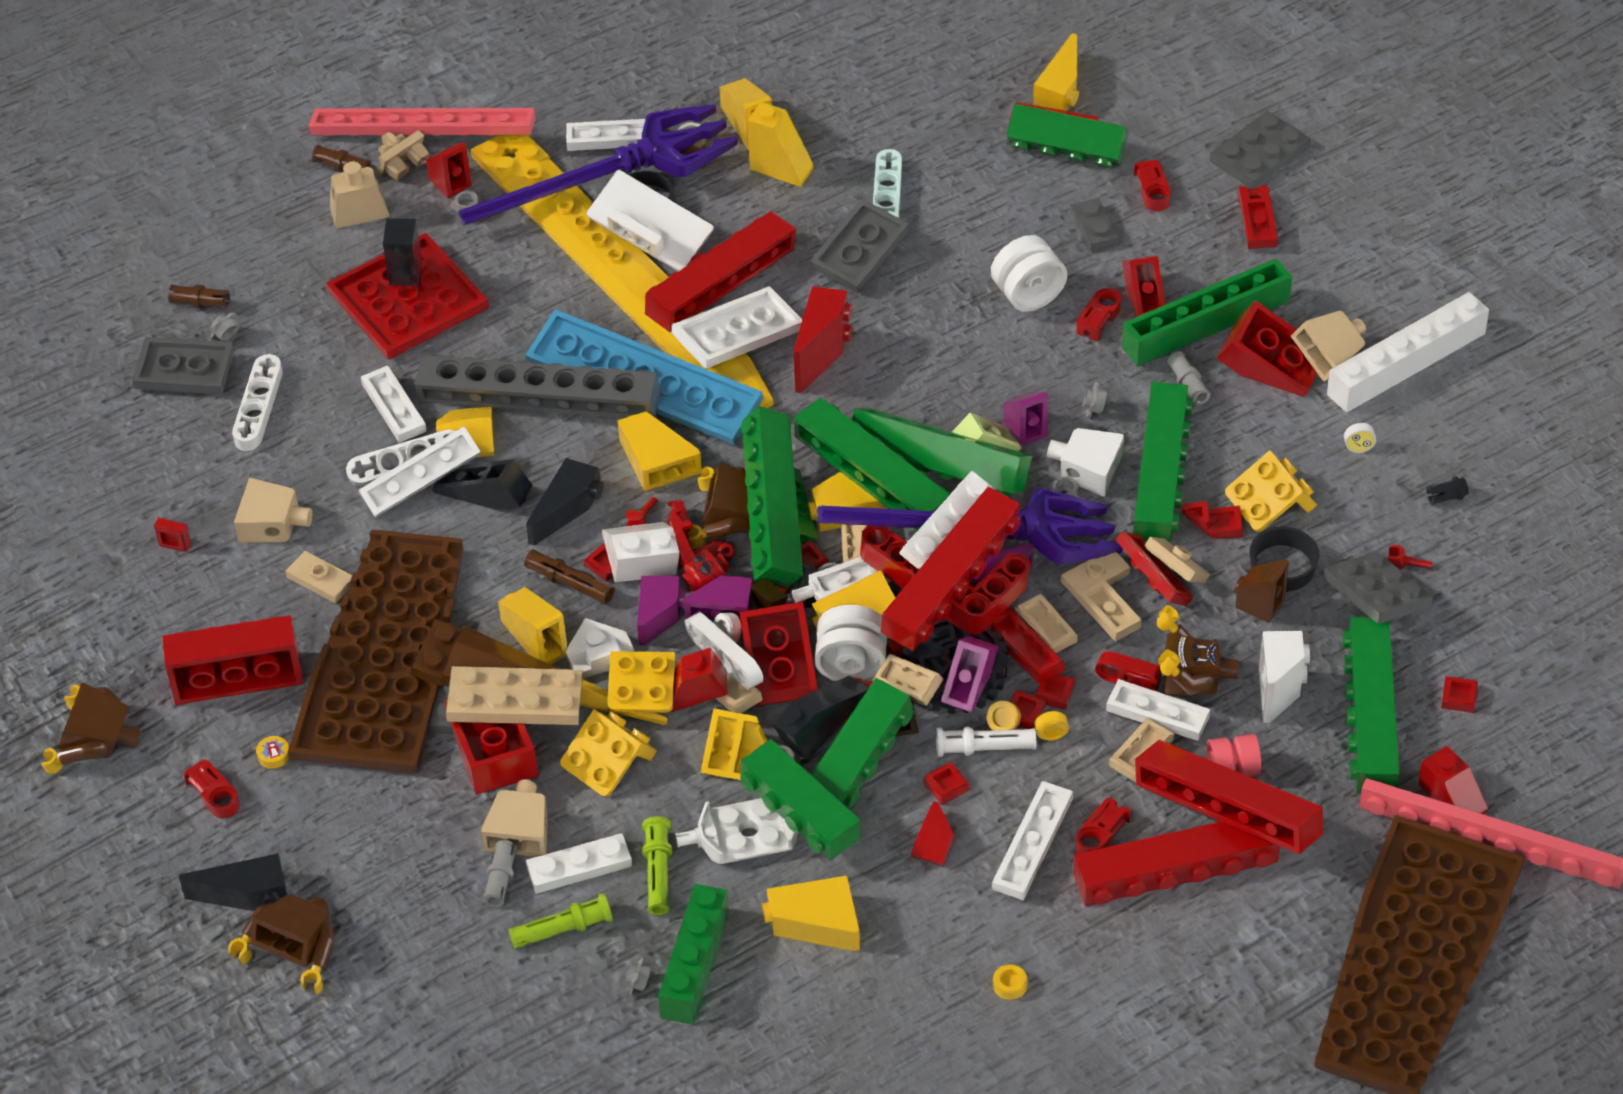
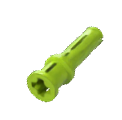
M660 816L649 817L642 823V831L645 833V845L642 848V854L647 860L648 865L647 911H650V914L655 916L665 915L669 912L668 859L672 855V846L669 844V833L672 830V823L669 819Z
M604 893L598 895V898L581 904L573 902L567 910L520 926L508 928V932L514 949H518L574 929L577 932L586 931L587 926L602 921L607 923L613 922V917Z

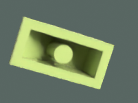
M969 413L952 431L1018 452L1022 448L1009 427L973 413Z

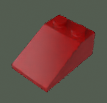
M815 286L811 288L793 351L796 393H802L843 354L845 343L851 342L853 325L848 324V322L851 320L852 304L848 303L847 291Z
M1256 300L1238 317L1216 357L1217 360L1240 376L1302 397L1307 394L1317 375L1315 369L1291 337L1297 329Z
M803 602L739 612L745 651L757 662L763 674V682L754 686L761 692L763 700L757 703L755 707L795 701L818 690Z
M448 701L444 702L446 710ZM450 722L475 795L515 784L520 780H528L539 776L535 749L524 724Z

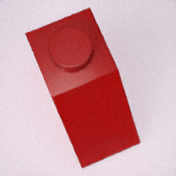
M464 142L453 145L426 159L429 180L447 198L472 186L467 147Z
M1158 256L1123 260L1122 267L1126 291L1136 317L1166 305Z
M711 647L682 656L678 661L674 674L673 708L668 713L728 695L727 669Z
M1448 746L1422 761L1418 785L1432 799L1483 815L1488 812V807L1470 767Z

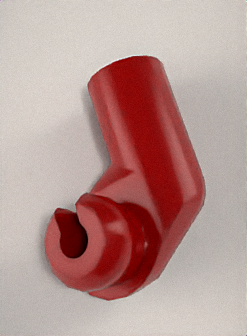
M711 540L692 550L695 556L703 550H709L714 555L720 552L727 562L731 561L735 554L732 544L718 540Z

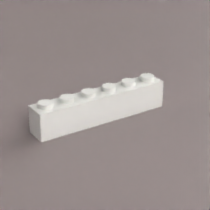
M1470 292L1462 295L1330 369L1327 395L1346 413L1483 336L1486 332L1489 309Z

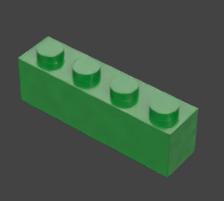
M1014 104L1006 137L1013 144L1012 147L1019 150L1029 151L1031 147L1041 149L1040 153L1055 157L1057 153L1068 155V159L1084 162L1085 159L1096 161L1095 164L1098 166L1112 168L1113 165L1121 166L1129 132L1126 126Z
M876 677L811 776L847 808L853 807L860 796L859 789L865 780H870L874 776L878 768V760L883 753H888L892 749L896 740V733L901 726H906L912 718L913 705L910 696Z
M768 740L741 760L740 779L743 786L749 792L754 791L771 812H777L785 820L791 831L801 834L814 852L821 853L831 861L860 840V819L773 740Z
M694 883L658 995L661 1019L694 1025L729 915L728 892L726 889Z

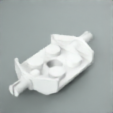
M760 798L711 809L709 801H706L698 822V828L692 831L675 833L678 847L697 843L698 847H702L712 861L718 864H725L792 850L796 844L798 832L794 833L791 831L785 820L777 812H771ZM747 828L758 831L756 835L751 837L741 834Z

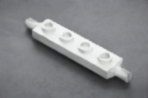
M859 557L810 574L809 585L792 590V596L795 603L811 597L819 601L878 571ZM885 577L887 583L891 582V580Z

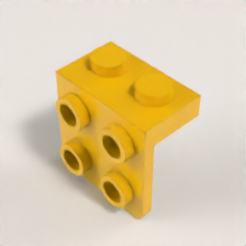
M1271 450L1225 489L1227 497L1234 506L1240 505L1241 515L1256 532L1263 531L1295 502L1308 513L1317 506V503L1310 496L1314 493V490L1303 478L1299 481L1294 476L1297 469L1286 457L1280 460Z
M611 651L607 699L608 709L612 712H670L673 708L674 674L677 665L675 652Z
M593 709L561 758L560 764L604 797H609L636 756L651 761L658 750L648 744L651 739L649 736L636 728L631 732L624 727L627 721L612 711L606 715Z

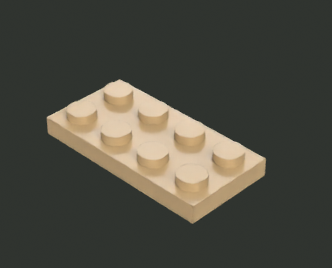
M452 666L446 710L447 722L578 725L582 670Z

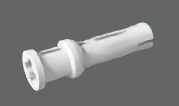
M969 726L964 727L963 730L943 731L941 727L936 728L937 757H943L946 753H964L965 756H971V754H974V751L1036 749L1035 728L973 731V728Z

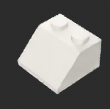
M658 522L602 529L615 583L640 580L641 576L676 575L679 549L673 527Z
M1263 631L1258 671L1263 723L1272 722L1300 697L1301 684H1307L1306 664L1310 662L1309 644H1303L1302 631Z

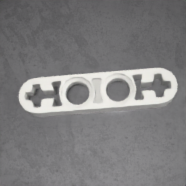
M265 354L254 362L232 430L234 444L239 450H254L262 442L283 374L281 361L275 355ZM267 370H268V373H267V376H268V377H265L264 371H267ZM258 388L269 389L267 393L262 395L254 393ZM252 410H260L262 412L256 417L247 416V413ZM248 428H250L252 434L247 436Z
M440 431L356 456L347 464V477L354 485L365 486L391 471L384 469L381 465L384 456L395 455L399 460V466L412 458L410 453L414 447L423 446L427 449L431 446L429 442L435 441L437 443L455 431ZM376 459L377 469L380 474L374 475V469H370L365 472L364 478H359L358 474L352 475V472L356 471L357 464H361L363 468H368L372 466L371 460Z
M699 612L685 620L686 630L693 642L702 650L711 647L727 669V672L744 688L750 689L763 682V674L757 662L704 614Z

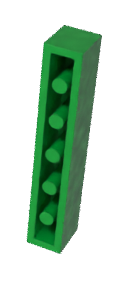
M1275 258L1123 322L1122 348L1138 367L1234 326L1238 317L1255 300L1269 310L1288 303L1291 296L1292 275Z
M1151 382L1133 534L1141 536L1146 542L1150 537L1166 539L1171 543L1172 532H1178L1180 514L1174 513L1175 508L1181 509L1183 490H1178L1177 484H1184L1185 466H1180V461L1186 462L1188 443H1182L1183 438L1189 439L1191 421L1185 420V416L1192 415L1193 398L1187 397L1188 385Z
M822 397L794 416L795 438L888 509L936 511L950 495L946 488L938 486L922 470H917L901 454L893 452L884 445L881 439L873 437L857 421L849 419L836 405L828 403Z
M758 406L742 420L741 424L744 445L743 458L746 471L745 484L748 497L747 511L750 523L749 538L752 548L751 565L753 567L754 581L758 582L767 578L778 588L786 590L803 576L790 415Z
M872 408L854 409L852 421H857L865 431L873 437L881 439L884 445L893 452L901 454L917 470L929 472V469L939 472L938 477L947 480L965 479L973 471L996 489V491L1007 497H1012L1013 493L1024 492L1032 455Z
M1350 617L1349 630H1343L1342 648L1348 649V655H1344V675H1350V681L1345 682V700L1351 701V707H1347L1346 724L1347 727L1353 728V733L1348 734V753H1354V760H1350L1349 778L1350 780H1355L1356 793L1362 792L1366 778L1397 788L1399 762L1390 622L1377 624L1370 617Z

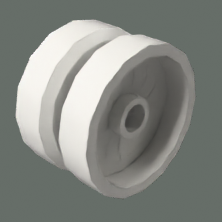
M1027 235L1013 240L998 253L991 266V278L1015 309L1028 312L1046 306L1057 297L1067 281V269L1043 238L1036 235Z
M842 605L824 612L817 624L815 666L820 673L833 681H838L847 676L862 678V681L866 682L873 680L886 660L887 636L881 633L882 615L871 608L860 605Z

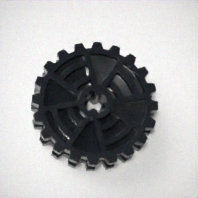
M945 618L943 621L938 620L934 625L930 638L925 643L921 641L914 651L903 648V659L936 672L943 678L942 683L929 702L932 704V710L939 711L941 708H946L949 714H955L956 709H960L941 702L958 642L967 636L999 646L990 677L976 706L981 709L986 706L987 699L994 701L997 698L996 690H1003L1005 686L1003 678H1007V667L1005 666L1008 665V655L1005 654L1007 652L1006 642H1000L1001 634L999 631L992 632L990 625L981 634H969Z

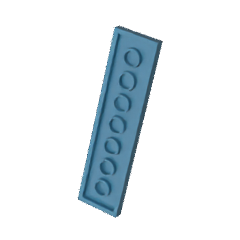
M556 309L525 354L527 361L535 364L550 365L557 363L563 366H589L603 369L618 368L630 371L647 370L657 372L661 394L656 414L734 446L742 434V420L755 410L764 398L762 391Z

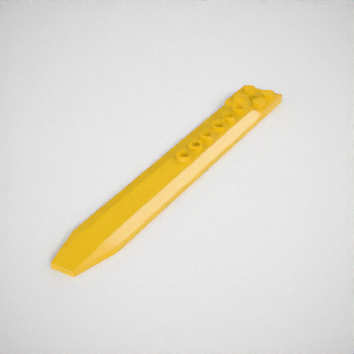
M497 135L470 149L471 157L506 193L564 174L550 160L549 155L529 135ZM577 186L520 206L665 353L704 368L676 339L672 332L669 333L645 315L646 292L669 277L640 248L589 219L586 213L594 202ZM746 353L707 368L709 371L762 391L764 398L759 406L769 408L774 405L771 394L751 358Z

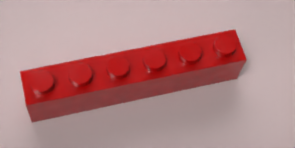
M772 211L761 218L755 219L741 231L735 232L721 244L715 245L706 254L694 259L680 271L672 273L669 278L657 286L651 287L645 294V315L669 333L672 332L673 324L699 314L792 252L795 247L796 228Z
M988 486L882 613L881 633L912 651L916 649L921 641L925 643L930 638L934 625L938 620L943 621L948 616L952 603L956 598L961 599L965 595L969 582L973 577L978 578L983 573L987 560L991 555L994 557L998 555L1003 547L1005 538L1009 534L1012 536L1016 533L1021 523L1019 518L1020 504Z
M1157 740L1135 758L1136 786L1297 854H1301L1324 834L1322 806L1167 742Z
M1220 821L1075 854L1073 875L1084 905H1102L1111 900L1128 896L1137 897L1145 892L1158 889L1168 890L1180 884L1202 882L1208 878L1224 874L1233 875L1241 870L1254 867H1267L1272 863L1278 862L1280 846Z

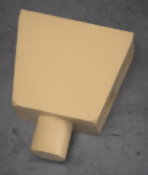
M352 161L344 165V172L334 174L331 177L330 210L336 229L389 217L383 193L372 168H361L358 162Z
M1339 310L1307 320L1291 337L1323 382L1329 379L1330 369L1352 358L1365 346V341L1361 336L1366 333V326L1359 318L1350 321L1345 313Z
M249 478L234 520L238 543L286 542L290 539L294 525L310 527L313 515L312 509L299 507L296 491L293 488Z
M520 780L516 791L501 790L497 793L481 828L484 851L495 852L496 843L501 840L513 842V846H517L516 855L538 857L547 854L548 814L546 798L543 794L536 793L537 785L533 781Z

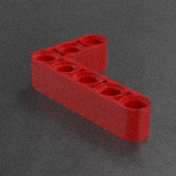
M866 526L863 529L860 556L866 564L877 571L881 570L885 577L902 589L919 570L899 554L907 541L885 526ZM1019 553L1005 556L975 587L969 585L965 595L961 599L956 598L946 619L966 633L976 635L984 632L1026 590L1030 571L1029 560Z

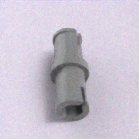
M1178 351L1171 354L1167 363L1176 374L1177 383L1188 385V394L1193 398V403L1196 405L1207 402L1211 393L1201 381V374L1198 369L1191 366L1183 352Z
M507 840L498 841L495 846L492 864L487 868L486 877L488 881L482 900L490 907H501L504 904L507 885L512 881L514 874L511 868L517 846H513V842Z

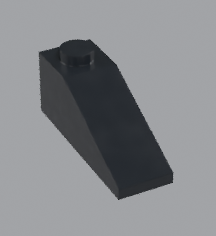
M565 458L526 523L529 544L536 545L590 509L594 500H598L603 492L604 484L600 478V468Z
M510 459L462 465L437 480L432 487V491L435 494L498 510L521 507L533 485L516 461Z
M851 676L844 677L793 701L772 725L785 746L798 753L800 757L808 760L853 713L869 687Z
M279 853L179 874L184 898L192 901L255 911L258 906L274 903L288 895Z

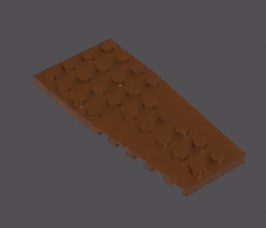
M371 530L368 546L362 550L360 555L361 563L357 573L353 572L350 579V590L347 596H343L341 601V611L338 619H334L331 625L329 641L327 644L324 643L311 674L288 749V755L290 760L417 774L429 732V722L439 685L411 675V668L434 620L437 619L451 624L464 549L463 541L460 538Z
M1395 815L1363 892L1353 933L1347 947L1345 960L1340 971L1327 1022L1324 1026L1318 1053L1315 1057L1314 1067L1389 1094H1419L1495 942L1521 873L1525 857Z

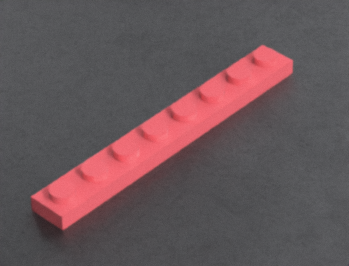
M534 108L315 109L309 124V130L311 135L383 136L387 132L393 135L403 134L410 136L418 130L423 135L521 136L531 135L536 114Z
M1365 779L1359 808L1368 810L1372 814H1381L1390 818H1394L1397 815L1524 856L1525 860L1535 865H1544L1563 871L1570 876H1579L1595 881L1602 886L1621 888L1623 882L1622 857L1374 780Z

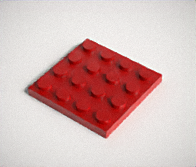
M426 232L419 235L422 255L419 286L389 285L384 254L326 283L329 294L388 360L489 308L488 299Z

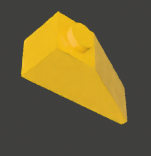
M1072 33L1034 83L1033 105L1067 111L1070 106L1073 107L1079 97V91L1077 90V34Z

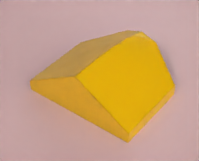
M492 407L450 410L436 421L437 432L444 430L457 431L465 427L481 452L477 457L495 456Z
M713 708L700 773L741 781V760L768 741L757 716Z

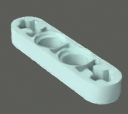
M885 149L880 151L876 157L873 205L899 218L902 156L896 150ZM888 162L892 163L891 169H886ZM888 180L895 183L892 186L881 185L883 181ZM883 201H891L892 203H894L892 206L884 207L880 205V203Z

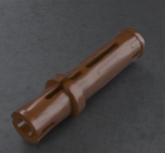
M534 549L530 550L525 558L524 566L547 576V580L552 583L560 582L578 592L601 601L605 605L611 601L614 595L615 587L565 565V561L560 558L554 560Z

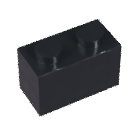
M386 218L383 249L389 285L419 286L422 255L416 219Z

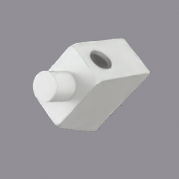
M1077 428L1073 431L1068 444L1051 440L1047 457L1061 461L1060 477H1069L1076 481L1079 487L1105 497L1123 456L1124 435Z

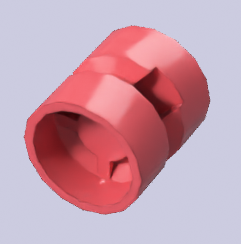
M1255 734L1235 736L1232 742L1226 737L1207 740L1206 753L1208 760L1249 777L1261 775V755Z

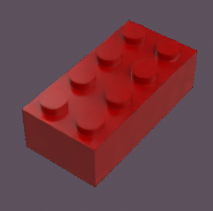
M291 615L209 627L188 632H177L162 636L165 668L175 705L303 685L300 653Z

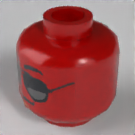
M703 550L684 564L685 573L682 574V578L690 590L695 592L719 576H728L726 571L730 566L720 552L714 555L709 550Z

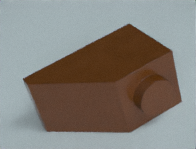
M1281 559L1256 565L1250 569L1245 577L1241 576L1234 588V593L1237 594L1235 608L1270 623L1285 601L1289 561Z

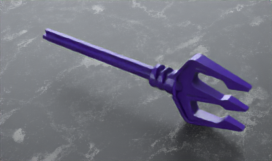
M711 104L652 112L646 116L641 135L642 139L637 140L636 144L628 143L627 147H617L614 156L459 210L458 213L464 226L608 175L617 170L630 174L632 170H641L642 166L647 168L654 165L656 169L677 177H686L738 144V137L715 139L712 147L688 155H682L680 152L702 139H711L726 129L727 121L707 122L696 128L664 132L662 130L688 120L700 122L717 111L716 105Z
M1045 488L1035 489L1026 509L1019 511L1021 523L1014 535L1011 536L1009 534L1006 537L1010 540L1015 538L1028 540L1030 544L1034 545L1035 549L1056 564H1068L1104 557L1115 552L1120 554L1123 551L1119 543L1100 539L1097 544L1069 543L1064 541V537L1084 534L1092 537L1114 533L1116 525L1096 519L1086 521L1051 512L1050 510L1077 511L1081 515L1088 517L1105 514L1108 506ZM821 505L817 509V522L825 524L921 528L935 511Z

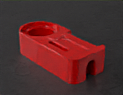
M1149 160L1135 163L1134 176L1139 177L1141 197L1145 206L1152 211L1167 209L1170 205L1171 190L1158 160ZM1153 194H1161L1165 198L1161 200H1154L1150 196Z
M1112 288L1098 290L1078 317L1076 333L1081 336L1088 334L1090 339L1099 341L1101 339V331L1108 320L1113 322L1120 312V293ZM1110 299L1114 301L1115 304L1111 306H1104L1100 303V301Z
M1103 652L1095 666V672L1101 679L1114 684L1119 679L1157 692L1161 683L1162 672L1159 665L1116 652Z
M204 759L183 773L186 786L189 784L194 786L201 794L203 804L214 816L228 818L238 811L240 803L235 788L209 760ZM228 796L232 798V802L227 806L215 805L216 800L220 797Z
M1106 798L1078 830L1075 845L1077 853L1110 847L1113 837L1126 822L1130 823L1131 810L1124 805L1119 808L1117 807L1116 800ZM1087 837H1094L1099 840L1100 844L1089 848L1084 846L1081 841Z

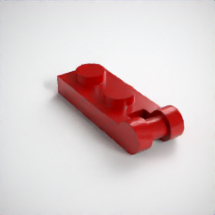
M1258 185V188L1248 189L1247 186H1238V203L1241 208L1248 249L1277 247L1278 237L1268 185Z

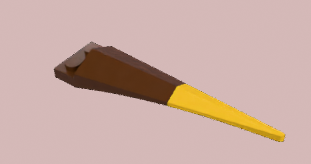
M435 619L414 661L411 675L440 686L449 687L452 666L559 668L465 626L462 629ZM582 679L580 706L610 712L607 705L608 690ZM614 712L661 725L667 724L668 721L665 716L658 713Z

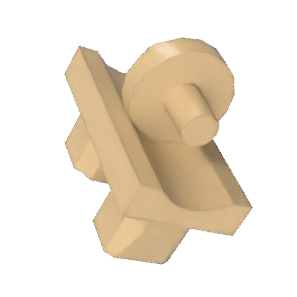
M418 130L405 139L403 134L395 137L390 132L385 133L382 136L383 145L378 148L381 155L379 156L380 166L377 167L376 171L381 176L388 173L393 179L399 181L409 171V167L404 161L410 159L416 167L426 163V159L429 158V152L422 144L424 135Z

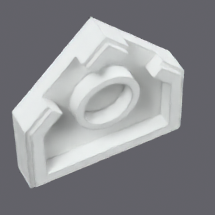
M585 618L566 649V658L572 670H582V679L609 671L611 651L635 652L626 631Z

